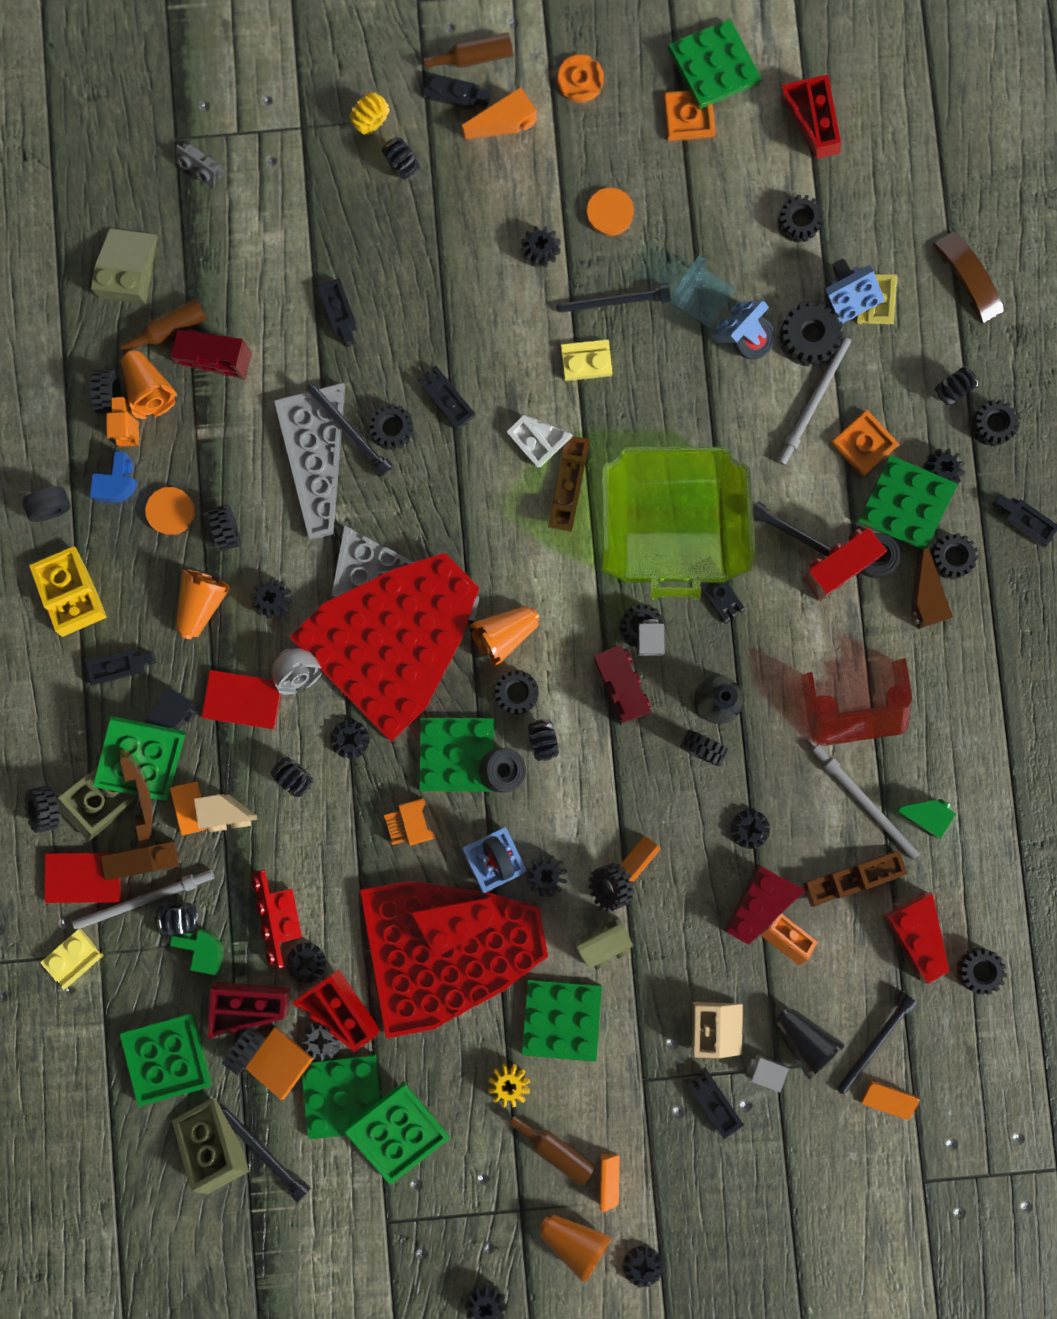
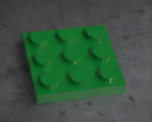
M731 19L668 45L667 50L699 110L755 87L762 81V77Z
M889 454L858 522L925 550L940 523L958 483Z
M110 716L93 787L139 796L136 780L125 781L119 749L125 748L140 765L148 782L151 798L167 801L185 738V731Z
M421 718L420 791L493 792L481 782L479 764L482 757L488 751L494 749V718Z
M528 979L522 1056L596 1062L602 985Z
M194 1012L120 1033L138 1107L205 1089L213 1085Z
M376 1054L335 1058L324 1061L317 1060L309 1064L302 1074L308 1140L347 1136L344 1127L381 1099Z
M405 1081L344 1127L347 1136L390 1185L450 1139L449 1133Z

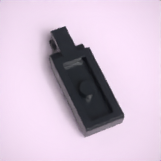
M429 73L423 97L428 100L469 109L470 107H475V104L488 107L490 92L480 89V86L475 83Z
M341 279L319 285L318 289L333 331L337 337L343 335L347 347L355 345L356 342L352 331L357 330L356 321Z
M1001 494L992 503L995 508L1002 512L1000 516L1006 522L1043 548L1048 546L1057 532V524L1022 499L1017 500L1013 497L1009 500Z
M129 650L85 662L90 686L138 675L145 672L144 666L157 663L155 653L152 654L150 652L141 655L140 650Z

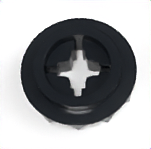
M344 720L337 724L331 733V746L335 753L343 758H357L369 746V732L358 721ZM343 731L349 735L358 732L354 737L357 747L350 743L342 747L346 740L342 733Z
M752 809L743 810L732 820L731 835L739 846L755 849L765 844L770 836V824L766 816L761 812ZM754 819V828L760 831V833H752L747 840V831L741 825H750Z
M301 943L295 946L288 954L286 967L290 976L298 982L310 983L317 980L323 974L326 967V958L323 951L317 945ZM314 956L310 962L311 969L307 967L298 969L302 963L301 957L307 959Z
M644 1245L636 1246L625 1255L623 1272L630 1284L636 1285L639 1288L651 1287L655 1282H659L663 1272V1262L655 1249ZM644 1257H646V1264L651 1269L645 1270L641 1276L639 1268L635 1266L641 1265Z

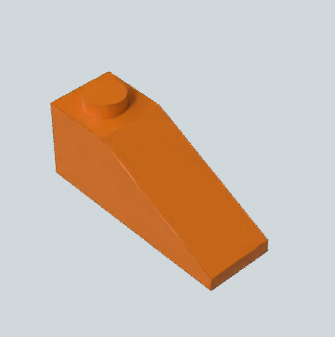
M520 87L461 125L463 137L465 139L513 134L523 129L527 130L535 124L537 110Z

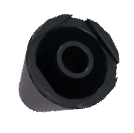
M712 676L705 679L698 686L694 704L698 714L712 724H725L735 719L740 713L743 706V694L738 684L732 679L725 676ZM721 694L725 696L726 701L722 700Z
M786 1008L776 1017L778 1023L775 1026L804 1075L809 1080L836 1056L835 1054L838 1052L836 1047L840 1050L845 1047L842 1041L794 1008L791 1011Z

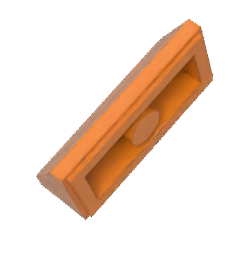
M198 782L171 787L170 791L181 835L206 830V828L198 829L194 799L202 798Z
M646 836L640 840L621 863L620 868L625 867L627 869L625 874L630 873L631 875L629 878L630 882L636 880L660 850V847Z
M781 914L761 934L762 937L797 965L806 962L818 944L814 938L784 914Z
M868 1079L861 1104L910 1120L920 1099L915 1095Z
M618 1154L600 1155L599 1208L601 1212L608 1211L618 1205L620 1158Z

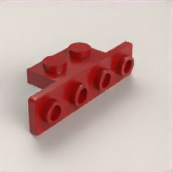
M265 870L252 872L251 886L253 891L256 892V912L261 917L262 922L260 933L267 948L265 959L271 969H280L284 965L279 943L302 937L293 889L269 893Z

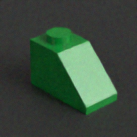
M942 799L898 806L893 810L927 834L938 839L942 838L956 816V813L950 810L952 806Z

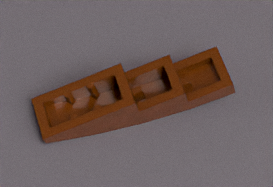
M894 851L804 882L803 886L806 890L810 906L815 907L833 899L843 898L907 874L900 851Z

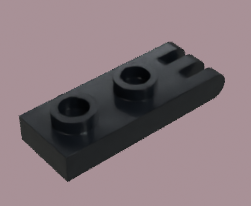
M435 365L432 370L437 377L434 378L428 371L424 374L429 380L428 384L421 377L417 381L458 431L472 420L476 413Z
M707 557L688 571L725 624L730 622L725 614L727 611L733 619L738 616L733 607L736 606L741 613L746 611L710 557Z
M705 1067L701 1071L707 1079L702 1081L698 1073H696L693 1077L698 1083L697 1086L694 1087L690 1079H687L685 1083L722 1138L726 1139L743 1127L744 1124Z

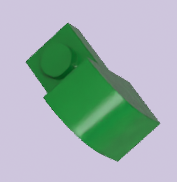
M201 929L198 931L197 937H195L194 932L189 931L186 934L182 933L172 936L170 946L194 950L191 971L212 975L220 972L223 960V946L216 934L210 930Z

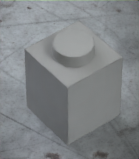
M643 620V624L638 625V656H663L665 654L664 624H658V620Z
M756 1054L755 1059H751L749 1062L747 1073L752 1082L781 1092L789 1068L781 1062Z

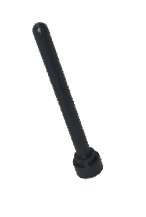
M669 283L659 284V287H654V290L559 303L556 306V310L559 313L654 299L656 302L668 303L671 302Z
M314 384L307 386V391L373 463V472L379 478L385 475L394 466L389 459H384L383 456L379 457Z
M760 501L755 504L748 518L755 522L760 521L763 523L765 521L825 556H830L828 551L832 549L831 547L769 513L770 510L766 508L767 505Z
M902 992L897 998L899 1001L896 1004L898 1006L839 1084L837 1090L840 1094L847 1093L906 1013L909 1014L911 1010L914 1012L918 1007L919 1003L905 992Z
M221 1108L231 1128L290 1188L288 1190L291 1193L290 1197L298 1203L311 1187L305 1181L302 1182L300 1179L297 1181L228 1108Z

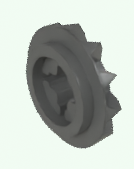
M319 1022L311 1023L303 1032L301 1041L303 1049L315 1060H328L335 1056L340 1049L341 1041L330 1034L329 1030ZM320 1030L324 1039L332 1040L323 1045L322 1051L318 1043L311 1042L319 1037Z

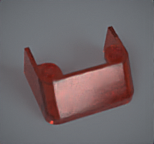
M906 658L892 662L896 685L890 687L887 691V706L839 713L838 703L833 697L828 695L816 696L813 672L801 675L810 735L813 742L820 746L905 733L909 727L912 692Z

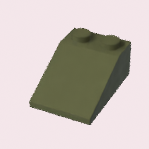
M109 229L95 265L91 287L99 298L146 304L157 235Z
M97 768L58 797L56 802L62 814L88 842L139 798L138 795L93 787Z
M619 917L575 939L576 947L589 969L594 967L595 970L607 965V959L615 955L617 958L627 955L631 952L629 948L633 947Z
M211 1098L172 1120L191 1192L209 1194L249 1172L243 1148L224 1116L216 1098Z

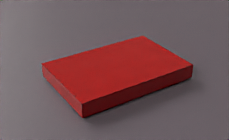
M210 670L202 718L275 730L281 693H279L273 680Z
M120 852L45 854V903L121 902V878L105 881L101 856Z

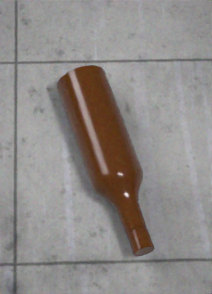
M509 32L456 43L444 54L424 58L425 67L430 68L451 64L458 68H464L513 57Z
M195 298L148 322L140 335L121 344L120 348L125 354L144 344H161L176 336L178 330L186 331V329L207 320V317Z
M515 1115L512 1117L509 1124L529 1139L532 1149L536 1154L580 1186L586 1183L595 1168L594 1163L550 1131L534 1129Z

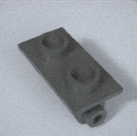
M185 143L182 147L177 145L176 163L181 168L195 175L201 182L214 189L215 178H221L224 174L222 165L209 157L201 161L205 158V154L192 144L188 145Z

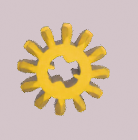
M369 92L366 96L363 95L352 108L349 116L350 122L358 131L369 135L376 131L383 121L387 119L386 115L390 110L388 108L389 105L381 95H378L376 92Z
M502 1064L503 1073L495 1068L493 1073L496 1077H489L488 1082L494 1086H491L488 1091L489 1093H497L493 1097L494 1102L499 1101L501 1098L503 1099L502 1107H506L507 1100L511 1101L512 1107H516V1098L523 1103L525 1097L522 1093L529 1094L530 1088L524 1086L530 1083V1078H522L525 1074L524 1069L516 1073V1064L512 1065L511 1070H508L506 1064ZM507 1080H510L511 1084H516V1086L513 1085V1090L503 1087Z

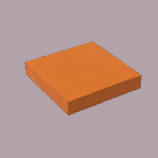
M689 91L664 93L668 141L715 137L712 104L699 110Z
M867 409L830 442L862 477L869 473L899 445Z
M274 1028L245 1069L280 1100H284L314 1058L279 1028Z

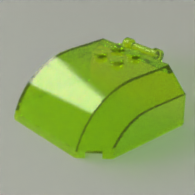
M626 447L620 452L618 458L602 467L603 571L625 582H650L651 599H658L659 597H692V599H700V582H726L752 570L755 558V536L750 467L744 462L740 464L731 457V452L725 447ZM659 582H692V587H659Z

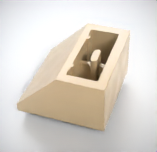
M215 795L194 799L198 829L206 828L207 833L227 830L226 825L231 824V829L251 826V821L258 820L255 813L230 795Z
M692 1002L691 1052L694 1057L724 1058L742 1055V1003Z

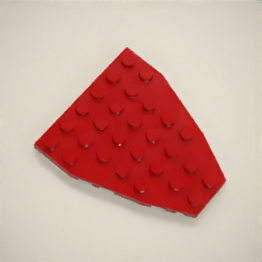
M442 553L393 569L323 603L289 638L300 649L307 650L314 655L325 675L392 742L428 707L436 688L462 641L480 587L446 553Z
M405 881L360 890L386 1038L437 1029L442 1024L503 992L520 977L531 971L537 964L548 958L541 913L538 906L490 892L482 894L480 890L416 881ZM491 896L503 917L502 921L442 955L435 957L412 912Z

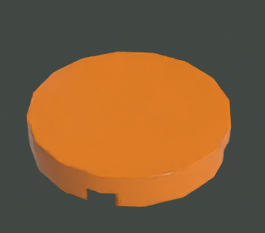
M576 54L568 57L557 72V85L560 93L566 99L577 103L593 100L600 93L603 86V70L601 65L588 55Z
M605 188L599 190L591 197L587 207V218L594 231L605 234V236H615L629 228L633 220L634 207L632 200L625 192L616 188Z
M164 487L155 491L148 499L145 507L146 518L150 526L157 532L165 535H178L186 531L195 516V508L191 498L182 490L174 487Z

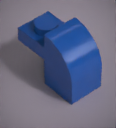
M115 451L112 475L93 473L90 498L96 502L119 503L125 501L134 493L138 482L129 477V474L133 472V461L130 456L125 452Z

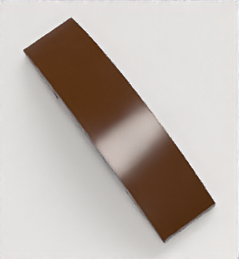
M955 231L933 243L945 264L949 262L972 299L970 305L981 323L983 324L1001 314L1004 309L995 286L969 245Z
M573 436L564 444L548 528L572 532L590 439Z
M125 748L119 749L125 781L136 780L143 814L135 816V826L140 848H144L148 843L152 828L153 816L150 789L146 777L135 758Z

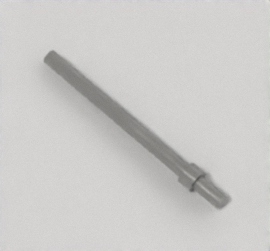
M842 338L792 434L787 436L784 442L785 447L777 460L779 464L785 466L793 450H797L801 442L800 437L851 343L850 339Z
M819 744L814 747L812 752L824 764V769L829 774H833L912 860L917 858L920 853L839 767L841 764L834 757L831 758Z
M211 869L195 876L190 874L182 877V880L74 920L72 922L75 930L177 892L183 890L190 891L197 888V885L214 879V873Z

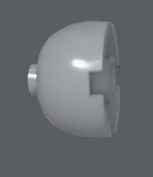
M296 648L285 649L280 652L272 665L271 676L279 693L290 695L298 693L296 689L304 685V689L313 685L319 679L322 672L317 659L312 653Z

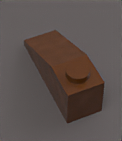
M929 548L918 553L911 604L913 610L911 611V618L915 625L918 624L919 629L953 618Z
M176 841L101 856L105 881L180 865Z

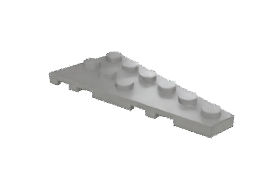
M341 383L319 389L343 416L345 384ZM309 392L275 400L308 537L310 540L332 535L334 534L342 429Z
M344 526L331 596L335 598L382 574L414 562ZM478 596L475 599L468 621L475 622L479 603Z

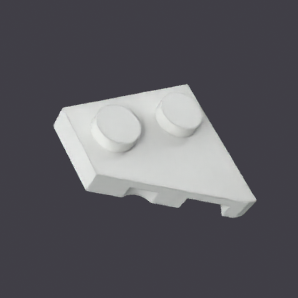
M523 415L507 431L537 468L546 463L573 437L569 432L527 415Z

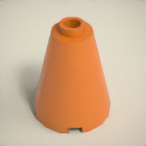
M128 351L121 359V367L132 414L136 418L147 419L146 415L153 414L154 417H157L171 409L175 404L174 397H177L175 389L142 352Z
M191 569L182 571L175 629L179 631V636L192 639L200 635L228 593L230 586L219 579L217 584L215 580L211 579V575Z
M523 606L475 621L470 625V628H474L471 635L482 655L488 654L491 658L488 662L492 666H496L538 627L540 618L534 608Z
M555 1214L551 1218L546 1216L539 1228L542 1231L540 1237L579 1280L584 1283L587 1282L612 1239L604 1233Z

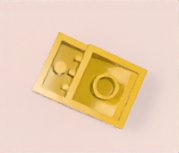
M75 546L29 565L43 606L48 610L54 630L59 635L64 637L107 618L95 586Z

